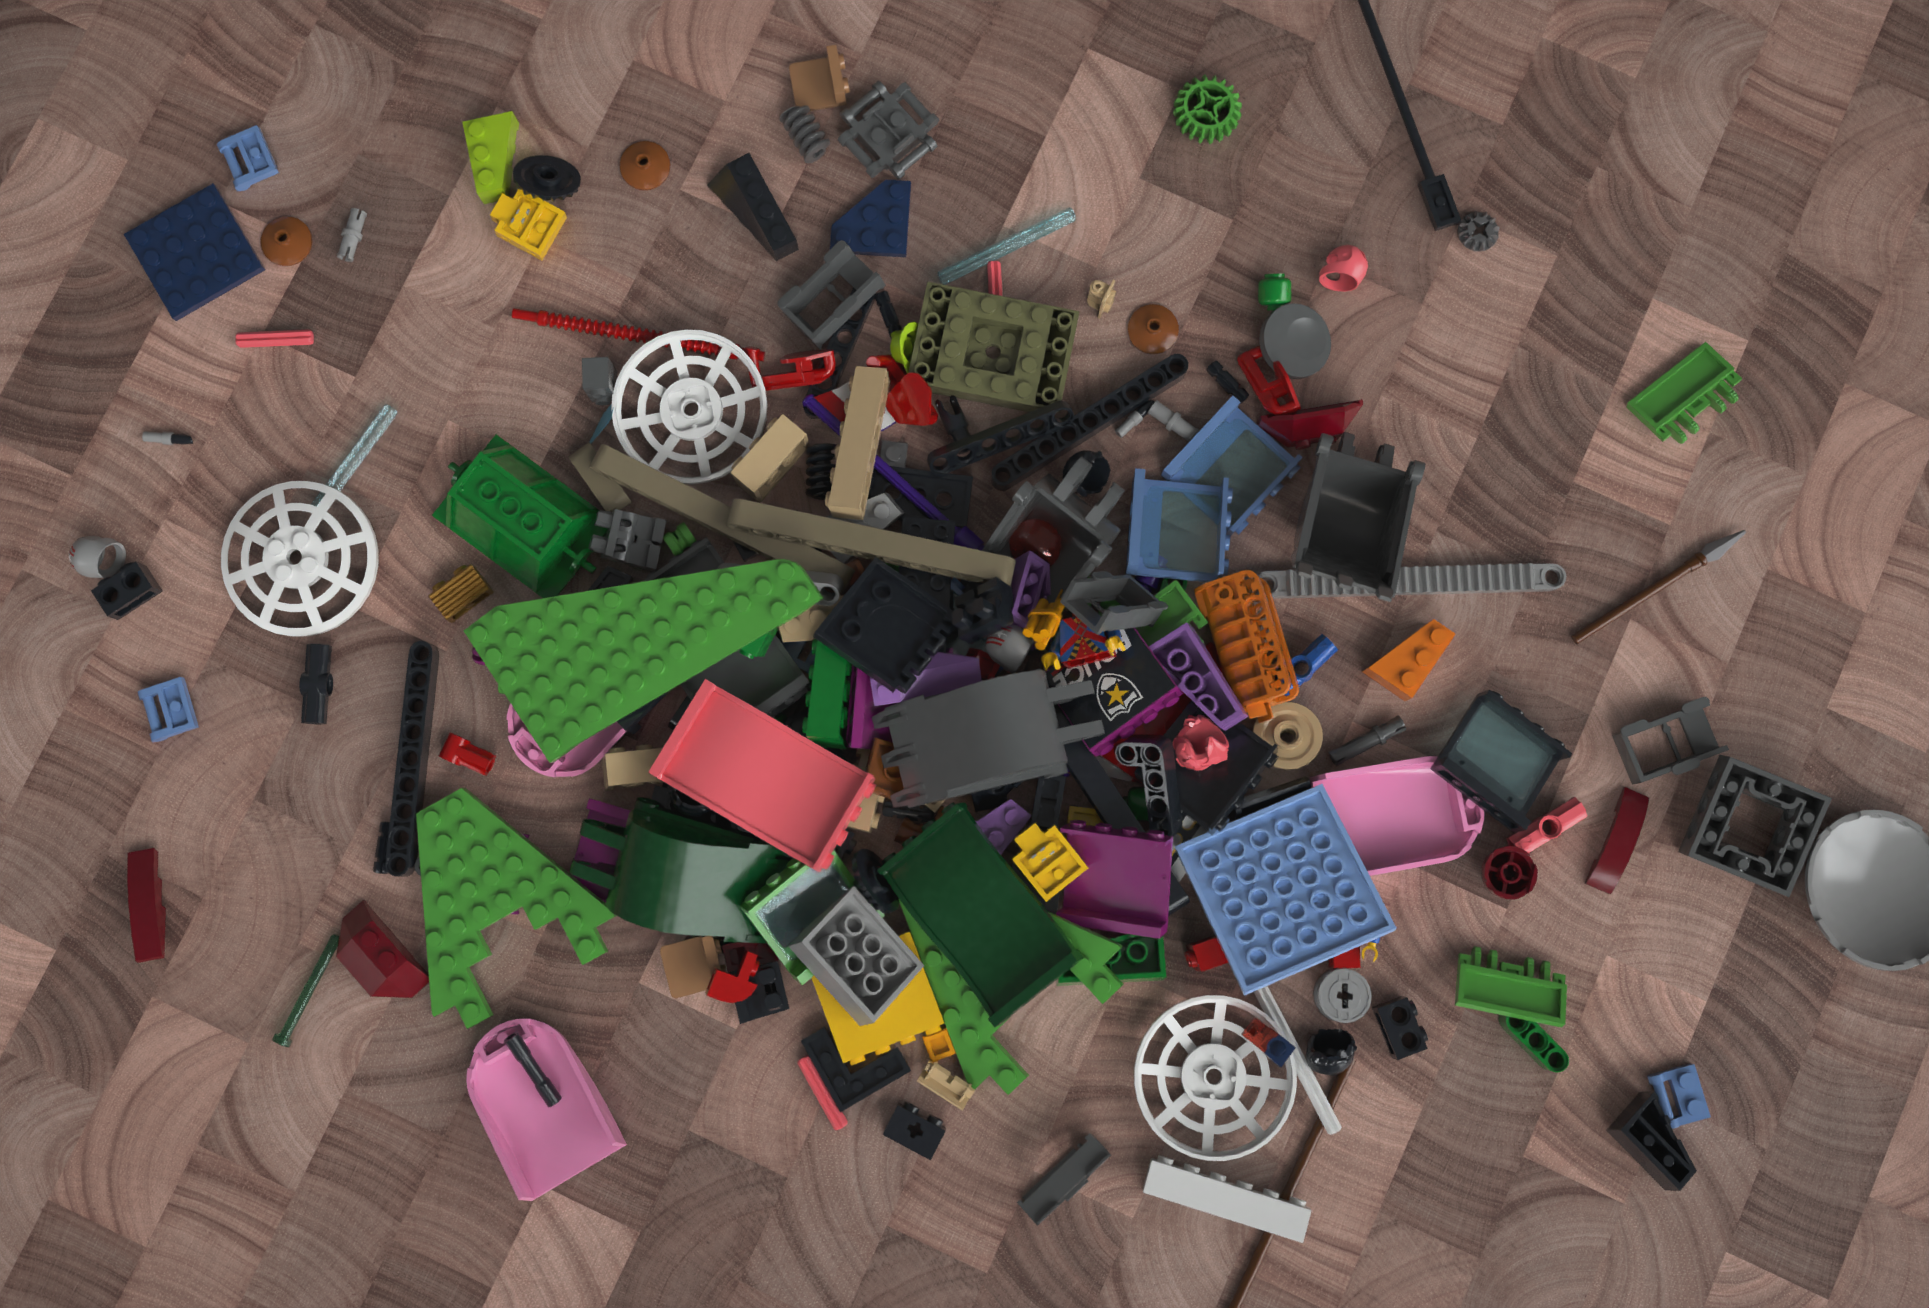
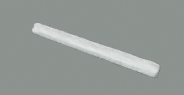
M1268 986L1254 991L1264 1013L1278 1025L1287 1041L1296 1047L1293 1055L1297 1076L1327 1133L1330 1135L1335 1134L1341 1130V1125L1314 1073L1308 1066L1307 1060Z

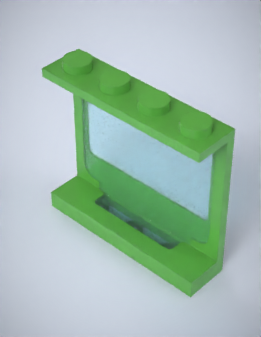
M834 850L832 852L834 859L827 870L822 869L820 873L794 858L791 859L782 872L769 877L766 885L760 890L753 891L747 895L744 900L745 902L740 905L741 909L793 979L801 985H804L814 975L788 946L811 922L853 887V881L855 880ZM876 910L882 918L885 916L880 910Z

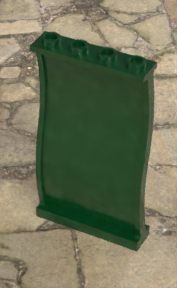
M952 802L941 811L943 816L937 821L935 819L930 820L921 828L923 832L918 837L913 835L903 842V849L897 854L893 852L882 860L884 865L877 871L880 875H884L908 912L960 973L989 1015L988 1020L995 1028L1005 1022L1084 957L1078 949H1074L1046 908L992 845L968 811L967 804L965 802L957 804Z

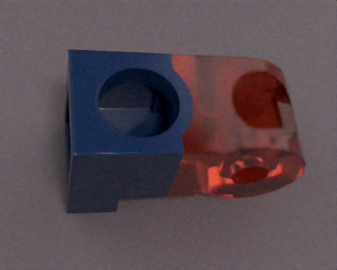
M1256 1017L1251 1020L1241 1033L1244 1038L1271 1059L1278 1067H1282L1296 1049L1295 1046Z

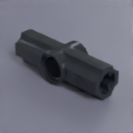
M306 645L305 672L301 674L299 682L300 693L303 696L301 723L327 724L328 696H331L333 691V676L330 673L332 646Z

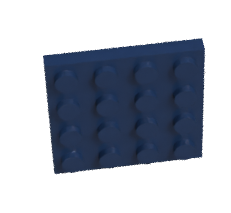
M214 183L124 234L169 314L175 321L180 320L266 270Z

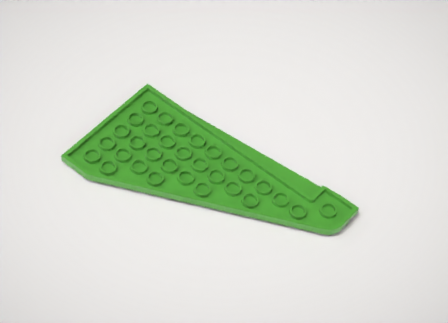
M777 559L494 607L464 630V633L549 763H554L581 742L776 627H780L799 616L820 601L823 596L800 564L791 560Z

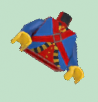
M1072 613L1073 617L1061 620L1060 628L1053 638L1049 652L1044 654L1041 660L1045 671H1048V667L1054 665L1055 669L1059 670L1061 668L1060 660L1064 666L1070 669L1117 657L1115 649L1121 648L1122 651H1125L1126 648L1122 643L1120 630H1105V632L1102 631L1101 634L1097 635Z

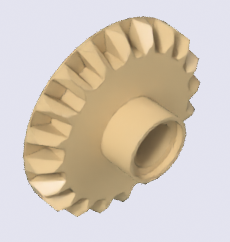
M1285 702L1272 706L1271 710L1274 718L1259 723L1257 719L1253 732L1270 745H1278L1277 755L1279 758L1273 766L1289 770L1299 769L1304 765H1308L1316 758L1322 746L1323 732L1318 718L1311 710L1297 703ZM1283 733H1290L1294 736V741L1290 743L1284 742L1280 736Z

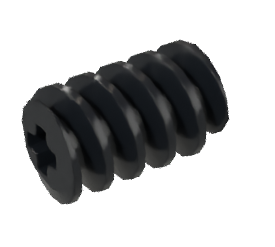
M820 443L806 449V454L810 456L806 459V464L810 466L806 469V475L810 476L806 479V485L809 486L806 489L807 496L825 500L827 491H831L830 473L831 469L836 467V464L831 463V460H835V454L831 453V450H834L837 444Z

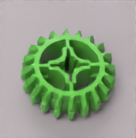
M1204 75L1200 82L1195 77L1192 79V84L1186 82L1183 87L1184 90L1180 89L1178 91V98L1174 101L1175 109L1173 115L1178 117L1175 123L1176 126H1182V134L1190 132V140L1195 136L1199 137L1198 142L1200 144L1205 138L1210 145L1213 143L1214 137L1220 142L1223 140V135L1229 137L1232 133L1231 129L1235 130L1237 128V121L1240 120L1242 115L1239 111L1242 108V104L1237 102L1240 97L1239 93H1232L1234 90L1233 85L1225 86V79L1219 83L1217 82L1216 75L1212 77V80H1208L1207 76ZM1196 97L1197 106H1194L1193 110L1189 111L1187 104ZM1203 107H1204V108L1211 109L1212 112H1211V111L1208 112V110L1205 111V110L1203 109ZM1226 108L1227 117L1219 123L1218 113H1221V110Z

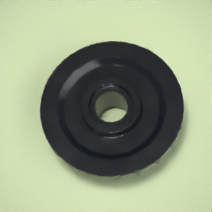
M530 156L519 161L513 169V182L516 183L517 189L523 190L525 195L531 194L533 199L539 197L543 201L552 200L553 202L557 198L564 200L565 197H572L573 193L578 192L581 183L580 173L572 164L553 156Z
M861 849L856 852L854 858H852V871L855 873L853 886L868 900L869 904H873L876 910L888 914L897 910L900 905L898 896L884 875H880L877 871L884 865L882 859L868 849Z

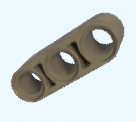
M590 442L569 455L568 458L605 511L622 510L632 503L620 484L589 468L597 453Z

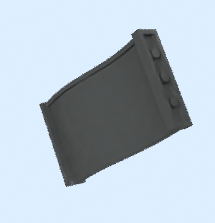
M706 537L703 540L694 542L683 554L672 557L668 564L661 569L649 573L642 582L716 570L720 564L725 562ZM776 635L764 657H754L751 659L742 655L737 650L680 684L692 701L706 679L772 718L806 696L807 691H811L812 687Z

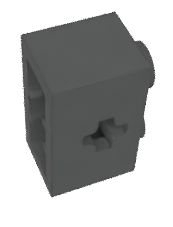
M608 357L582 358L583 390L596 405H610L617 380V370Z

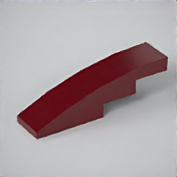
M155 848L127 853L128 906L135 961L140 963L165 958L166 908L161 905L162 880L158 877V851Z

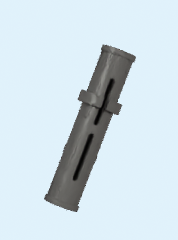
M1399 715L1379 726L1376 724L1367 733L1329 751L1330 759L1337 767L1378 744L1383 745L1387 743L1386 740L1406 731L1405 724Z

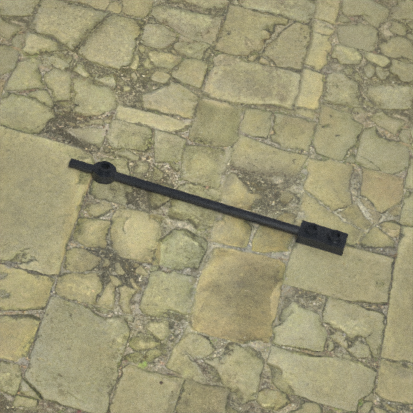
M1358 0L1425 180L1419 182L1418 187L1434 230L1438 231L1459 224L1461 217L1445 175L1435 176L1370 2L1369 0Z

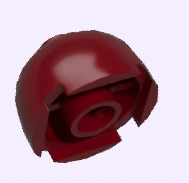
M1503 846L1494 849L1485 857L1481 865V878L1484 886L1491 894L1501 899L1516 900L1533 890L1537 882V866L1527 851L1519 847Z

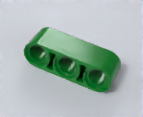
M1499 1015L1500 1026L1540 1067L1556 1073L1566 1070L1569 1065L1567 1053L1536 1022L1519 1019L1517 1026L1512 1027L1509 1023L1510 1017ZM1532 1033H1536L1538 1036V1043L1534 1047L1529 1044V1037ZM1555 1052L1558 1057L1557 1063L1554 1066H1550L1548 1058L1551 1053Z

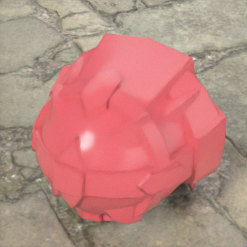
M1189 715L1184 721V727L1173 740L1177 763L1182 767L1200 771L1212 764H1218L1227 760L1229 742L1218 726L1203 715H1197L1196 717Z

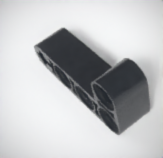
M1131 735L1117 746L1116 758L1121 764L1126 766H1142L1149 830L1163 831L1164 835L1174 837L1182 829V815L1173 744L1164 735ZM1129 746L1134 750L1135 754L1130 751ZM1154 747L1159 750L1160 754L1156 753ZM1157 773L1162 776L1163 780L1157 776ZM1160 799L1164 800L1166 805L1162 804Z

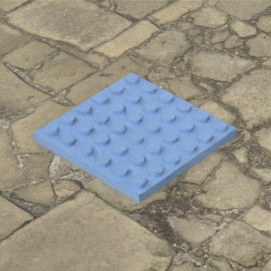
M1323 784L1228 823L1221 832L1217 830L1213 836L1207 832L1175 846V851L1244 996L1396 930V926Z

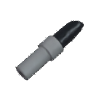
M1149 400L1136 411H1133L1128 416V419L1115 430L1116 434L1122 438L1134 426H1137L1148 414L1155 401Z
M144 431L142 435L144 442H156L165 445L193 444L190 435L174 434V432Z

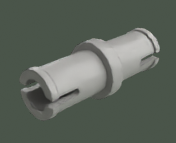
M351 208L346 228H343L341 232L343 238L337 257L342 260L343 256L345 257L346 255V262H353L357 244L361 242L363 237L361 231L367 213L362 210L358 214L359 209Z
M1158 400L1155 401L1148 411L1149 415H1152L1166 426L1165 429L1168 431L1173 430L1188 442L1199 432L1198 428H1195L1181 418L1179 412L1174 413Z

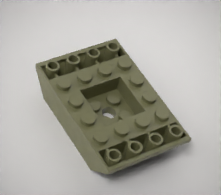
M927 282L908 373H919L934 394L949 397L954 395L959 399L1025 412H1031L1056 401H1062L1080 311ZM989 347H997L1000 350V356L996 359H991L987 357L985 352Z

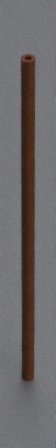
M1355 1058L1348 1068L1337 1075L1327 1096L1332 1110L1357 1060ZM1319 1116L1280 1196L1281 1199L1289 1201L1290 1196L1293 1197L1325 1129ZM1264 1231L1228 1308H1241L1275 1234Z

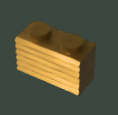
M472 564L458 567L453 572L454 577L447 582L442 580L432 587L433 592L428 595L444 618L451 623H454L494 593L477 568Z

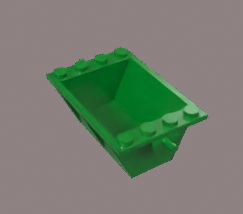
M497 434L473 461L467 460L460 466L452 461L448 465V468L455 472L451 479L453 487L432 516L540 597L559 596L581 566L591 574L596 571L597 568L586 559L593 552L588 549L591 536L593 534L602 537L606 535L607 528L594 525L596 513L600 510Z

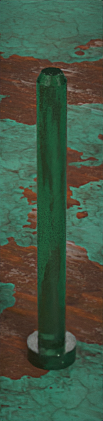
M333 934L328 940L280 1034H274L273 1042L284 1047H290L293 1042L290 1036L338 947V935Z

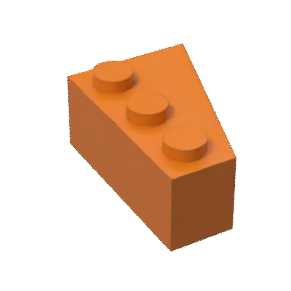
M1433 619L1362 672L1403 701H1408L1414 697L1456 634Z

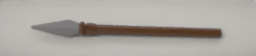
M1746 530L1706 544L1701 552L1695 553L1683 565L1571 636L1573 642L1579 644L1688 573L1694 572L1701 568V566H1706L1708 562L1719 560L1746 533Z

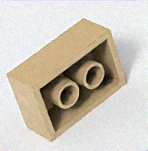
M784 414L779 418L775 417L766 427L768 431L762 438L757 437L749 446L750 451L744 458L742 456L739 457L731 467L733 470L730 473L736 484L758 503L763 501L802 457L806 449L810 447L807 434Z

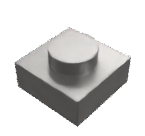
M882 440L880 458L889 466L905 468L908 443Z

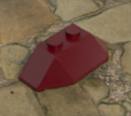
M1363 399L1301 409L1291 414L1262 415L1258 419L1257 425L1287 448L1295 447L1296 450L1309 448L1311 444L1318 443L1322 433L1332 435L1334 438L1332 444H1334L1363 406Z
M362 900L342 918L336 957L371 997L413 998L429 984L428 972L365 900Z

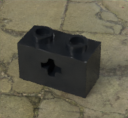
M905 1101L904 1105L898 1103L883 1135L931 1160L946 1132V1128L942 1126L943 1121L929 1114L928 1118L919 1114L920 1109ZM916 1122L920 1123V1129L923 1133L917 1132L915 1135H912L909 1124L914 1126Z

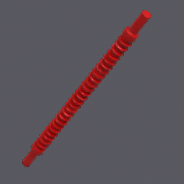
M516 308L512 310L513 319L537 322L538 326L546 327L549 325L550 328H553L555 325L557 329L564 327V330H568V328H571L572 332L578 329L579 333H582L584 330L586 334L592 332L593 335L599 333L601 337L607 334L608 338L613 335L615 339H618V337H621L622 340L628 338L630 342L635 339L637 343L642 340L645 344L663 335V331L656 333V330H652V332H649L648 328L642 331L641 327H638L636 330L634 326L627 328V325H623V327H620L619 323L613 326L612 322H609L607 325L605 321L599 323L598 320L592 322L590 318L585 321L583 317L578 320L576 316L570 318L569 315L563 317L561 313L556 316L554 312L549 314L545 310H539V312ZM680 341L682 349L686 348L687 352L693 349L694 353L699 350L701 354H704V352H708V355L715 353L717 357L722 349L721 346L706 341ZM758 352V361L764 362L766 352ZM731 353L729 358L738 360V357Z

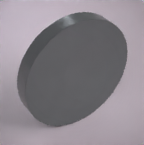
M1287 304L1271 312L1262 324L1259 336L1260 349L1265 361L1272 370H1274L1273 363L1278 360L1290 379H1302L1318 372L1327 362L1331 351L1330 332L1323 318L1312 308L1302 304Z

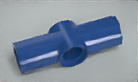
M1323 634L1317 637L1302 653L1291 659L1293 668L1300 663H1304L1309 667L1308 671L1303 675L1295 673L1299 687L1304 682L1309 681L1313 674L1338 651L1337 647Z

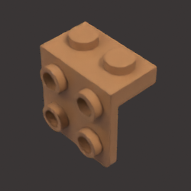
M836 45L826 46L827 58L790 64L789 71L795 106L802 107L807 105L810 111L846 105L845 93H850L847 77L842 78L841 70L845 69L843 53L838 54Z
M697 936L664 945L660 949L670 994L673 998L705 991L715 968L727 972L725 964L720 965L717 956L722 954L719 938L713 939L712 936Z

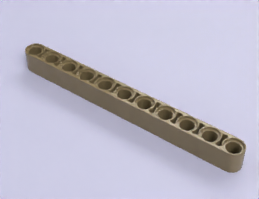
M601 444L589 466L598 474L770 560H791L800 564L805 571L838 575L844 584L841 592L842 595L855 573V570L848 565L810 546L740 532L727 527L730 506L605 444ZM826 586V588L834 591L833 588Z
M733 499L726 525L740 532L870 560L877 557L884 563L982 584L997 577L1011 587L1016 564L1015 559L1004 555L744 499Z

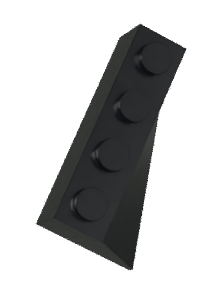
M750 153L727 163L707 184V187L719 197L722 203L731 210L740 223L754 235L755 239L776 261L799 250L792 230Z

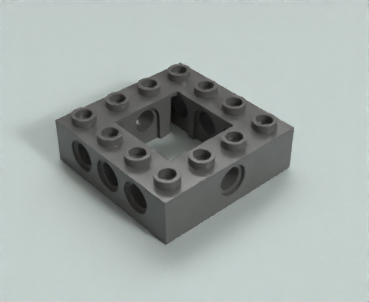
M1719 755L1678 852L1790 897L1832 798L1732 757ZM1742 792L1784 809L1764 858L1721 841L1725 831H1729L1730 826L1728 824L1735 807H1739L1741 803L1738 800Z

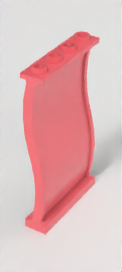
M706 679L648 772L818 873L822 869L827 870L834 859V855H832L836 845L841 846L848 835V831H846L850 821L855 822L862 811V808L859 807L864 797L870 798L876 787V784L873 783L875 777L872 774L829 752Z

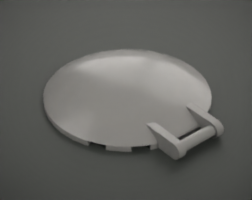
M1862 810L1835 820L1822 831L1814 842L1805 869V891L1809 908L1816 924L1826 939L1852 961L1882 971L1906 970L1929 961V836L1922 831L1923 827L1893 812Z

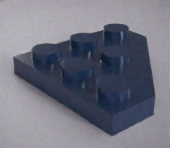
M885 180L832 224L830 249L843 240L850 246L855 255L906 258L911 181Z

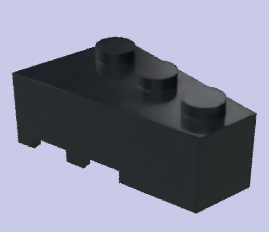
M1639 1092L1606 1131L1664 1190L1681 1191L1697 1170L1681 1140L1677 1139L1672 1130L1668 1115L1663 1113L1657 1101L1659 1098L1656 1092Z

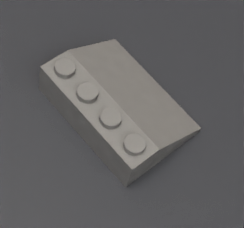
M854 886L811 922L788 946L859 1026L874 1023L924 967L923 963Z

